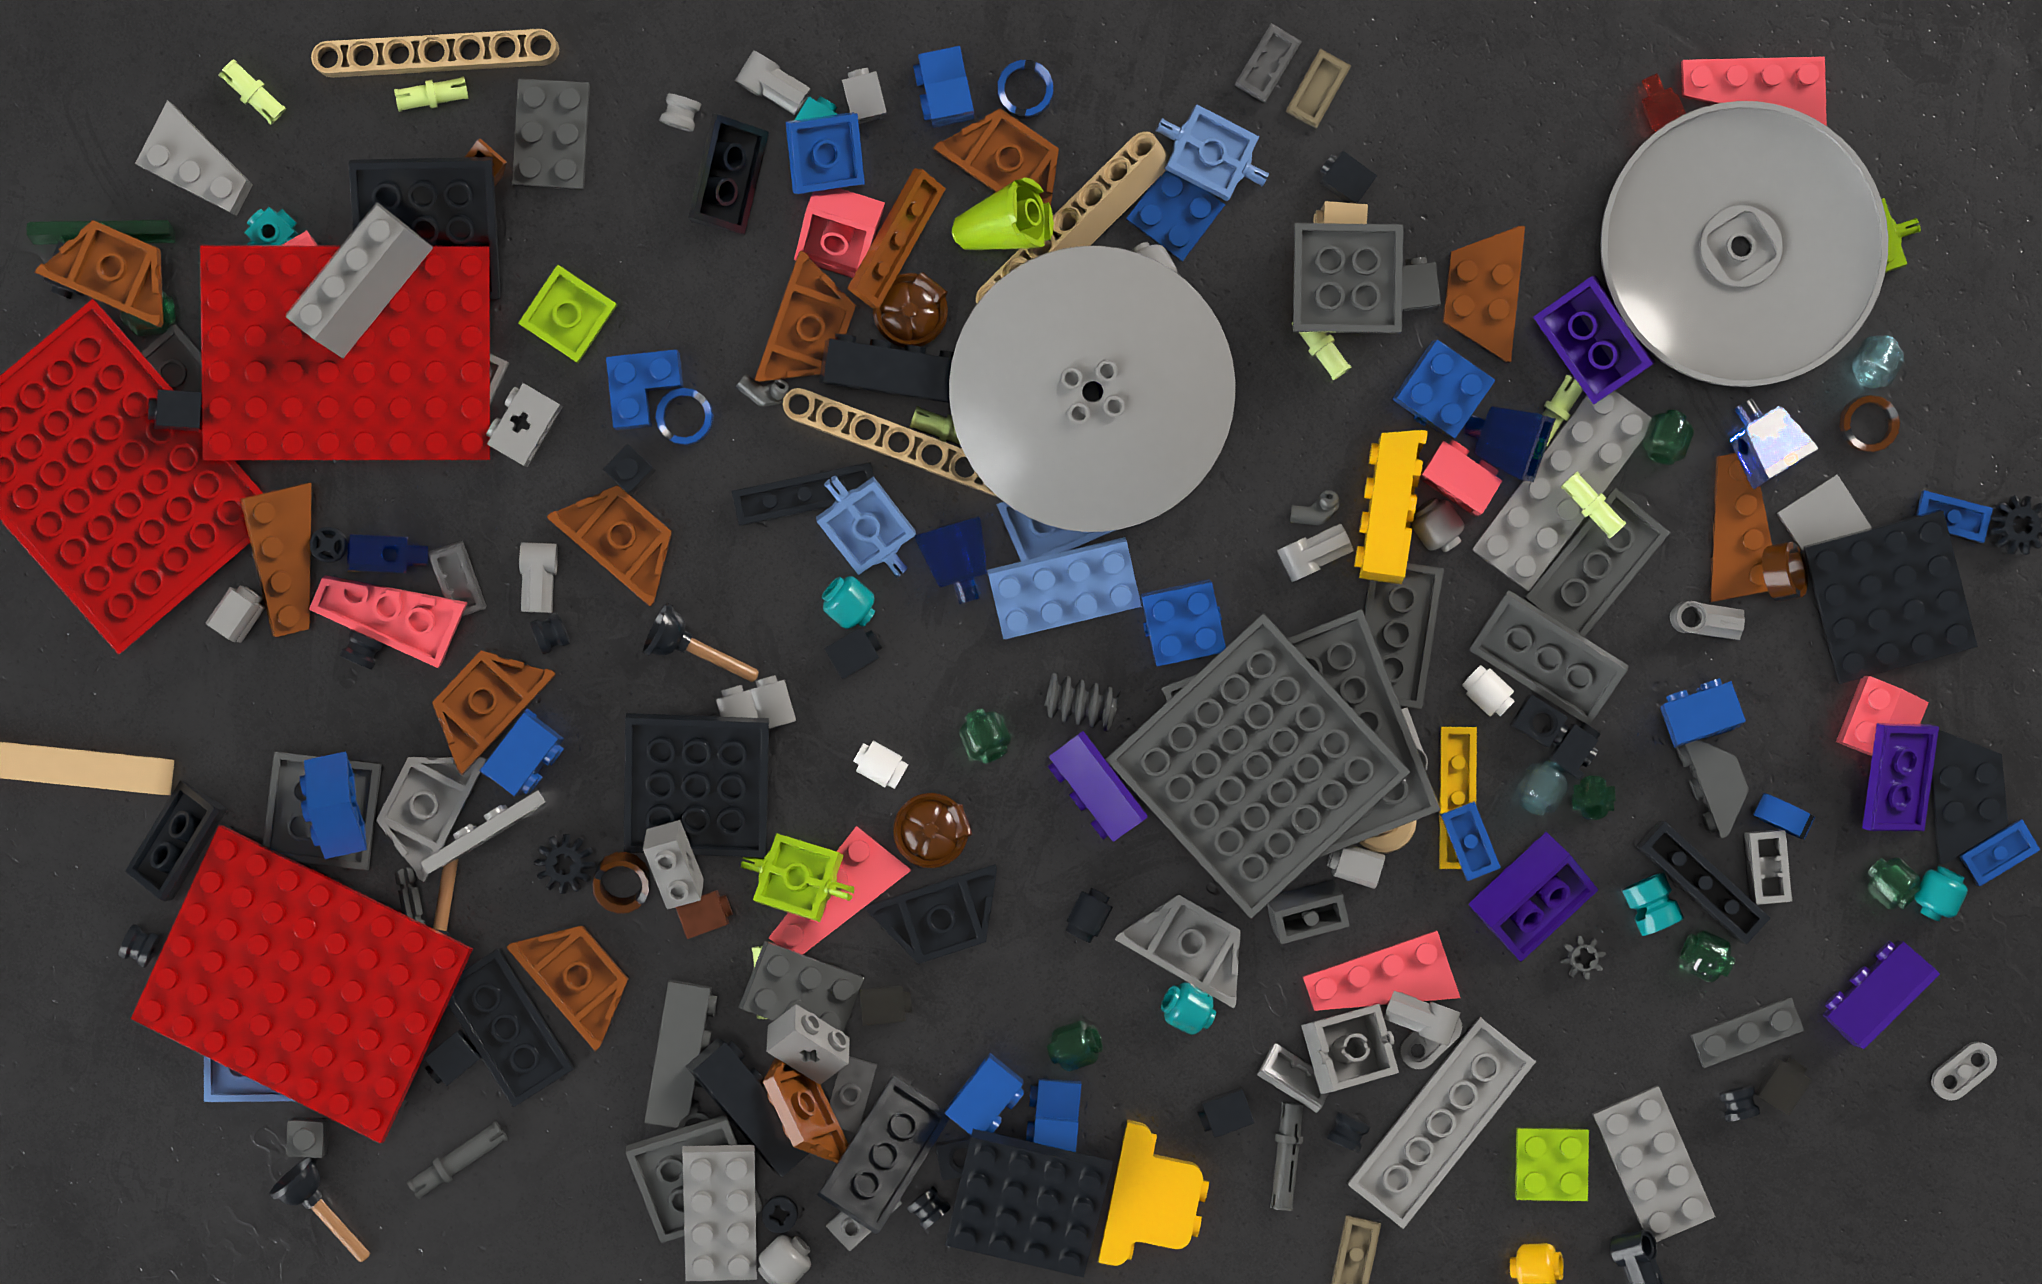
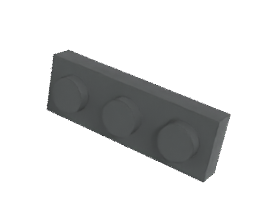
M1787 997L1690 1035L1703 1068L1797 1034L1804 1031L1792 997Z

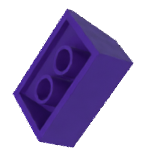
M1596 275L1591 276L1533 316L1593 405L1656 363L1624 322L1614 306L1610 295Z
M1081 731L1049 756L1053 762L1047 767L1060 783L1065 779L1074 789L1069 796L1081 812L1086 808L1090 810L1096 818L1091 822V825L1103 840L1109 836L1114 842L1148 817L1084 731Z
M1545 832L1511 865L1507 866L1494 881L1480 891L1468 905L1511 953L1522 962L1598 891V888L1573 857L1554 838Z
M1897 940L1894 944L1888 941L1875 954L1878 960L1869 968L1866 966L1860 968L1850 979L1853 984L1844 993L1841 991L1836 992L1825 1003L1828 1009L1822 1015L1853 1046L1864 1050L1940 975L1932 965L1903 941Z

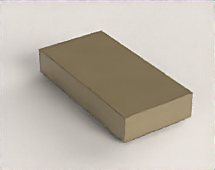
M1320 49L1290 102L1286 113L1317 129L1351 65Z

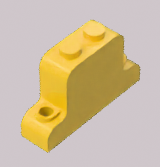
M1126 1121L1098 1257L1099 1263L1118 1266L1127 1259L1132 1260L1135 1242L1182 1249L1189 1244L1191 1236L1198 1238L1202 1216H1197L1196 1212L1198 1202L1205 1203L1209 1182L1203 1180L1202 1172L1195 1163L1155 1155L1154 1149L1157 1134H1152L1148 1126L1141 1122Z

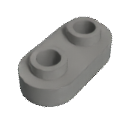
M1459 1018L1449 1046L1418 1035L1419 1032L1413 1030L1404 1038L1400 1045V1056L1404 1063L1414 1069H1424L1431 1065L1459 1038L1462 1032L1461 1019ZM1415 1044H1421L1424 1047V1053L1420 1057H1414L1411 1054V1048Z
M1971 1042L1964 1046L1934 1071L1931 1079L1934 1092L1946 1100H1957L1963 1097L1995 1070L1997 1065L1995 1051L1992 1047L1982 1042ZM1975 1053H1980L1982 1056V1062L1978 1066H1974L1971 1063V1057ZM1948 1075H1952L1955 1079V1083L1951 1088H1946L1943 1084L1944 1078Z

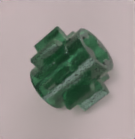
M1588 776L1581 780L1580 785H1574L1572 808L1573 810L1581 809V814L1584 818L1599 820L1604 818L1608 811H1614V802L1616 801L1615 786L1607 787L1604 778Z

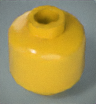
M1548 1243L1523 1244L1519 1247L1516 1257L1510 1258L1511 1278H1517L1519 1284H1557L1558 1280L1563 1279L1561 1252H1556L1554 1246Z

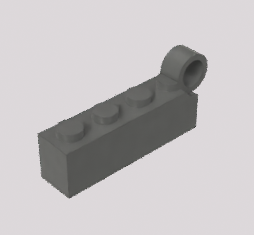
M674 980L668 982L644 1123L681 1129L685 1127L690 1119L698 1118L703 1121L712 1119L706 1113L699 1111L700 1101H694L695 1088L702 1086L685 1066L710 1045L712 1031L706 1030L708 1016L714 1017L718 997L711 995L713 987Z

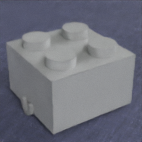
M1380 1004L1301 1025L1320 1094L1334 1092L1399 1073L1391 1046L1394 1044V1037L1391 1031H1387Z

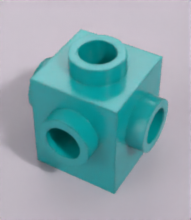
M270 207L265 211L260 209L247 222L249 228L244 233L251 239L247 245H282L299 235L293 229L297 223L283 209L278 213ZM270 226H274L275 235L272 238H265L264 233Z

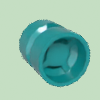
M1664 872L1647 877L1622 890L1629 908L1636 909L1637 911L1634 920L1641 936L1655 933L1684 919L1677 900L1669 898L1672 889Z

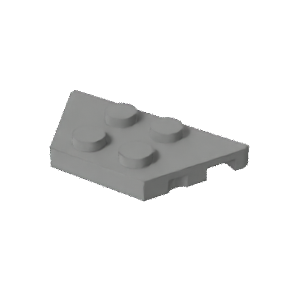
M453 757L407 758L376 821L385 834L393 841L394 846L402 857L407 860L416 872L419 880L426 882L430 875H427L420 862L443 849L481 774L479 770L486 763L487 759L479 757L462 776L458 772Z
M539 790L509 808H507L506 804L496 807L483 816L487 822L478 827L475 823L469 824L454 833L453 836L456 841L421 861L422 867L428 875L441 866L443 867L464 856L526 818L539 806L546 803Z
M1178 894L1117 934L1116 941L1230 1007H1235L1240 929Z

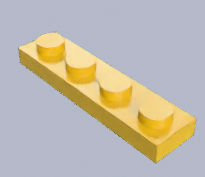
M1440 727L1439 806L1441 811H1439V869H1462L1440 814L1473 801L1476 804L1477 727Z

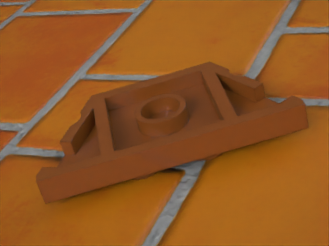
M1001 108L985 116L984 119L963 128L960 132L944 141L936 143L933 147V150L994 192L999 191L1017 179L1024 177L1033 179L1044 191L1039 193L1043 204L1049 202L1051 206L1059 148Z
M92 220L80 230L79 235L75 239L67 241L60 247V252L47 263L40 264L36 268L35 273L162 328L164 321L161 252L159 248Z
M1525 226L1515 227L1451 251L1449 259L1443 323L1454 331L1460 332L1470 341L1485 348L1506 363H1510L1512 358Z
M803 251L798 253L759 364L755 381L762 382L819 375L825 340L835 339V334L847 333L856 305Z
M619 485L606 489L594 496L587 497L558 511L551 512L547 516L552 523L650 607L654 604L672 531Z
M480 651L435 698L432 705L458 772L462 776L551 682L556 675L552 670L539 669L525 665L524 662L513 659L508 660L498 657L496 654Z
M581 925L509 944L506 948L595 1051L600 1048L629 979L586 928Z
M775 1057L763 1080V1084L767 1090L768 1099L775 1107L782 1122L785 1135L790 1139L793 1147L837 1163L849 1144L821 1085Z

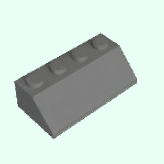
M376 202L286 313V318L315 341L341 358H344L433 247Z

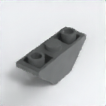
M1701 740L1677 747L1683 766H1690L1694 779L1690 780V786L1696 800L1702 799L1707 812L1703 813L1702 817L1710 834L1715 832L1717 838L1729 836L1749 791L1737 757Z

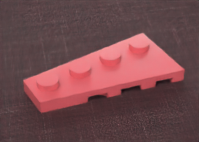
M1825 57L1683 60L1681 62L1682 97L1712 104L1735 101H1758L1777 104L1804 113L1827 126Z
M325 575L320 581L309 610L439 668L468 602Z
M856 826L837 850V852L844 856L837 873L836 882L854 887V894L846 892L853 896L852 899L847 901L846 899L831 895L820 922L787 913L769 936V939L778 946L804 954L912 869Z
M1437 930L1302 976L1314 1011L1365 1007L1376 1004L1388 1005L1394 991L1402 992L1421 1001L1460 998Z

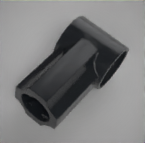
M1645 1229L1612 1237L1610 1243L1612 1258L1618 1266H1624L1630 1284H1665L1655 1259L1658 1251L1657 1242L1650 1230Z

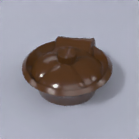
M924 272L920 274L905 273L897 275L880 308H873V317L879 332L889 342L900 347H905V345L924 346L930 343L941 333L945 326L948 315L946 301L948 292Z
M937 793L920 794L908 800L897 813L893 828L895 843L901 854L911 863L925 868L941 867L955 860L963 851L968 837L972 835L963 805L957 804L951 798Z

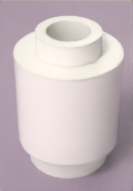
M1482 665L1462 684L1467 690L1466 695L1490 717L1495 712L1501 717L1515 702L1510 697L1514 690L1490 668L1486 670Z
M874 740L870 746L863 743L853 761L859 765L856 772L883 787L888 785L894 789L909 765L901 760L902 756Z

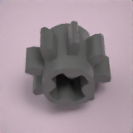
M1577 935L1576 945H1563L1569 953L1568 957L1560 961L1564 964H1571L1570 976H1575L1580 970L1583 972L1584 978L1588 980L1590 979V970L1594 968L1599 971L1603 970L1597 963L1599 957L1605 956L1606 952L1594 949L1597 939H1591L1587 945L1584 944L1582 936ZM1581 948L1585 952L1592 954V958L1586 960L1587 966L1584 967L1582 963L1575 961V956L1580 955Z

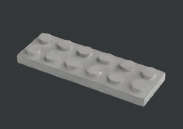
M1616 391L1594 405L1586 395L1545 450L1535 481L1531 482L1526 477L1523 479L1471 550L1529 592L1585 517L1581 513L1583 509L1561 486L1578 471L1579 475L1598 495L1603 493L1656 421Z
M1478 1017L1347 1184L1404 1229L1536 1061L1481 1017Z

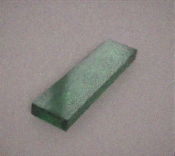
M168 220L96 221L145 243H175V230ZM91 221L27 223V236L34 245L58 244V241L66 243L69 240L75 239L79 235L80 230Z

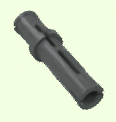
M1283 1101L1281 1104L1279 1133L1275 1135V1141L1278 1142L1270 1208L1293 1211L1298 1152L1300 1144H1303L1301 1123L1304 1104Z
M494 1121L492 1125L443 1158L437 1157L432 1160L433 1164L412 1179L407 1180V1184L411 1191H415L414 1195L420 1200L425 1194L443 1182L447 1184L453 1180L452 1176L502 1142L507 1141L508 1138L503 1129H500L497 1121Z

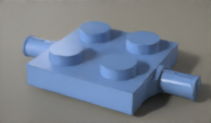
M1197 104L1194 106L1187 122L1181 128L1164 120V118L1160 120L1155 132L1174 140L1172 154L1164 168L1165 170L1225 201L1231 198L1237 183L1243 177L1259 184L1261 187L1266 182L1269 173L1251 165L1252 151L1259 136Z
M837 476L831 477V481L828 479L824 485L836 500L831 507L816 517V521L856 573L859 575L872 565L882 562L888 565L895 577L901 575L900 571L904 573L908 567L904 565L896 553L902 544L916 535V532L874 476L858 488L849 491L845 489Z

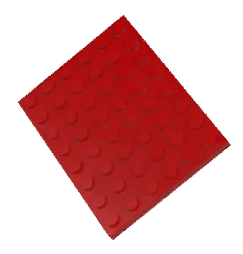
M200 245L203 460H490V446L487 445L490 437L486 436L490 427L489 246H432L433 249L346 356L341 358L315 341L286 318V313L341 245Z
M91 299L0 375V521L119 655L250 543L240 499L262 494L263 492L235 460H203L201 421L198 431L154 429V420L148 419L149 398H155L157 390H174L94 299Z
M218 826L131 1019L376 1142L383 1143L473 948L225 826Z

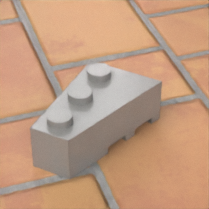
M167 100L135 164L237 216L253 184L175 105Z

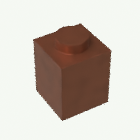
M718 890L702 895L700 901L676 907L687 939L728 925V916L733 915L727 896L723 895L720 897Z

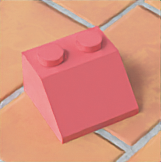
M841 188L813 192L807 205L794 260L797 259L799 251H803L819 268L853 278L876 238L885 202Z
M1451 440L1448 444L1442 441L1422 469L1419 479L1474 517H1477L1484 512L1503 481L1496 476L1499 471L1484 460H1481L1478 464L1467 457L1470 451L1458 442Z
M1864 676V678L1860 679L1836 742L1872 756L1877 723L1920 724L1929 702L1899 687L1871 676Z

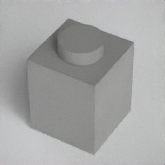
M868 68L849 72V78L843 79L842 83L849 110L858 114V123L861 124L888 117L877 72L869 73Z

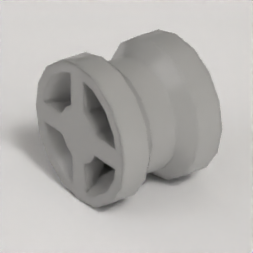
M668 93L666 97L668 106L666 112L661 114L659 121L675 128L693 132L695 127L693 118L695 113L699 112L701 103Z

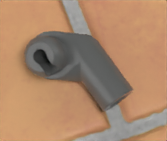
M745 374L736 385L737 389L760 407L783 403L785 395L790 391L789 384L784 380L778 379L773 383L760 385L748 374Z
M1326 490L1320 494V497L1310 507L1292 505L1290 522L1323 525L1337 512L1340 505L1338 495L1334 491Z

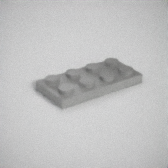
M1658 1085L1592 1113L1642 1230H1650L1656 1242L1715 1217Z
M754 1145L683 1146L686 1281L757 1280Z

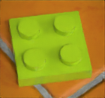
M557 264L518 324L579 363L617 307V304Z
M1516 1128L1515 1199L1588 1201L1589 1130Z

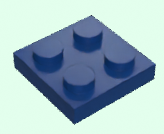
M850 112L785 122L793 193L801 194L865 184L857 113Z
M1166 170L1150 186L1128 215L1126 221L1158 245L1165 247L1170 254L1183 262L1224 208L1225 204L1208 191Z

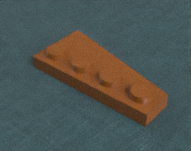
M1754 450L1716 457L1715 516L1713 522V556L1711 558L1712 575L1709 603L1768 591L1763 575L1762 556L1764 549L1772 545Z
M307 482L241 498L242 510L272 636L279 637L309 629L311 483Z

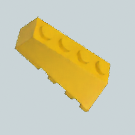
M1414 430L1381 433L1378 444H1371L1369 464L1375 465L1373 478L1367 477L1364 498L1370 499L1369 511H1362L1359 532L1365 533L1364 546H1357L1354 567H1360L1359 578L1402 584L1405 578L1412 535L1410 522H1413L1417 503V494H1414L1415 488L1418 487L1423 461L1419 460L1423 445L1426 444L1428 431Z

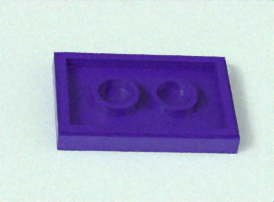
M1877 723L1863 829L1869 831L1925 830L1939 731L1938 726L1931 724Z

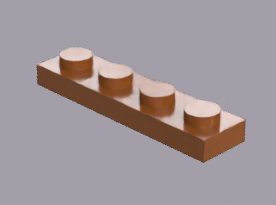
M914 168L847 288L872 308H880L946 189L923 169Z

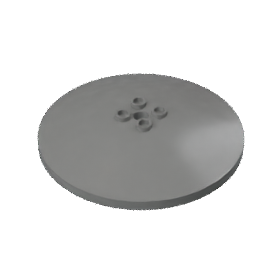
M1735 101L1702 107L1684 114L1655 132L1637 149L1616 179L1609 195L1602 222L1600 252L1602 270L1611 300L1624 322L1647 351L1674 370L1694 379L1729 387H1755L1783 382L1802 375L1823 364L1853 338L1872 311L1881 290L1888 259V230L1883 203L1873 178L1856 152L1839 135L1816 119L1788 107L1758 101ZM1744 237L1750 242L1751 250L1747 256L1740 257L1733 253L1731 243L1734 238Z
M1076 246L1048 252L1026 261L998 280L984 294L969 315L956 343L949 379V400L956 435L965 456L985 485L1001 500L1018 512L1046 525L1081 532H1104L1138 525L1159 516L1187 497L1201 483L1221 453L1229 433L1235 404V373L1230 348L1219 321L1202 296L1184 278L1162 263L1137 252L1108 246ZM1090 381H1096L1103 387V395L1097 401H1088L1082 394L1084 385Z

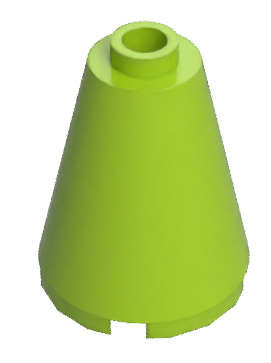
M1025 177L1017 179L957 216L952 227L953 239L965 250L1036 249L1045 245L1044 242L1050 240L1053 235L1054 222L1050 203L1043 204L1039 193L1044 191L1033 179Z

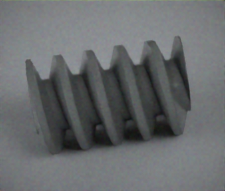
M1052 673L1044 707L1048 708L1049 718H1053L1058 710H1061L1062 721L1066 722L1072 713H1075L1076 724L1081 725L1087 716L1089 717L1090 728H1095L1098 722L1103 720L1104 731L1108 732L1114 722L1121 691L1116 698H1113L1112 687L1107 686L1103 694L1099 695L1098 684L1093 683L1087 692L1084 680H1079L1076 686L1072 688L1071 677L1068 676L1059 685L1057 674Z

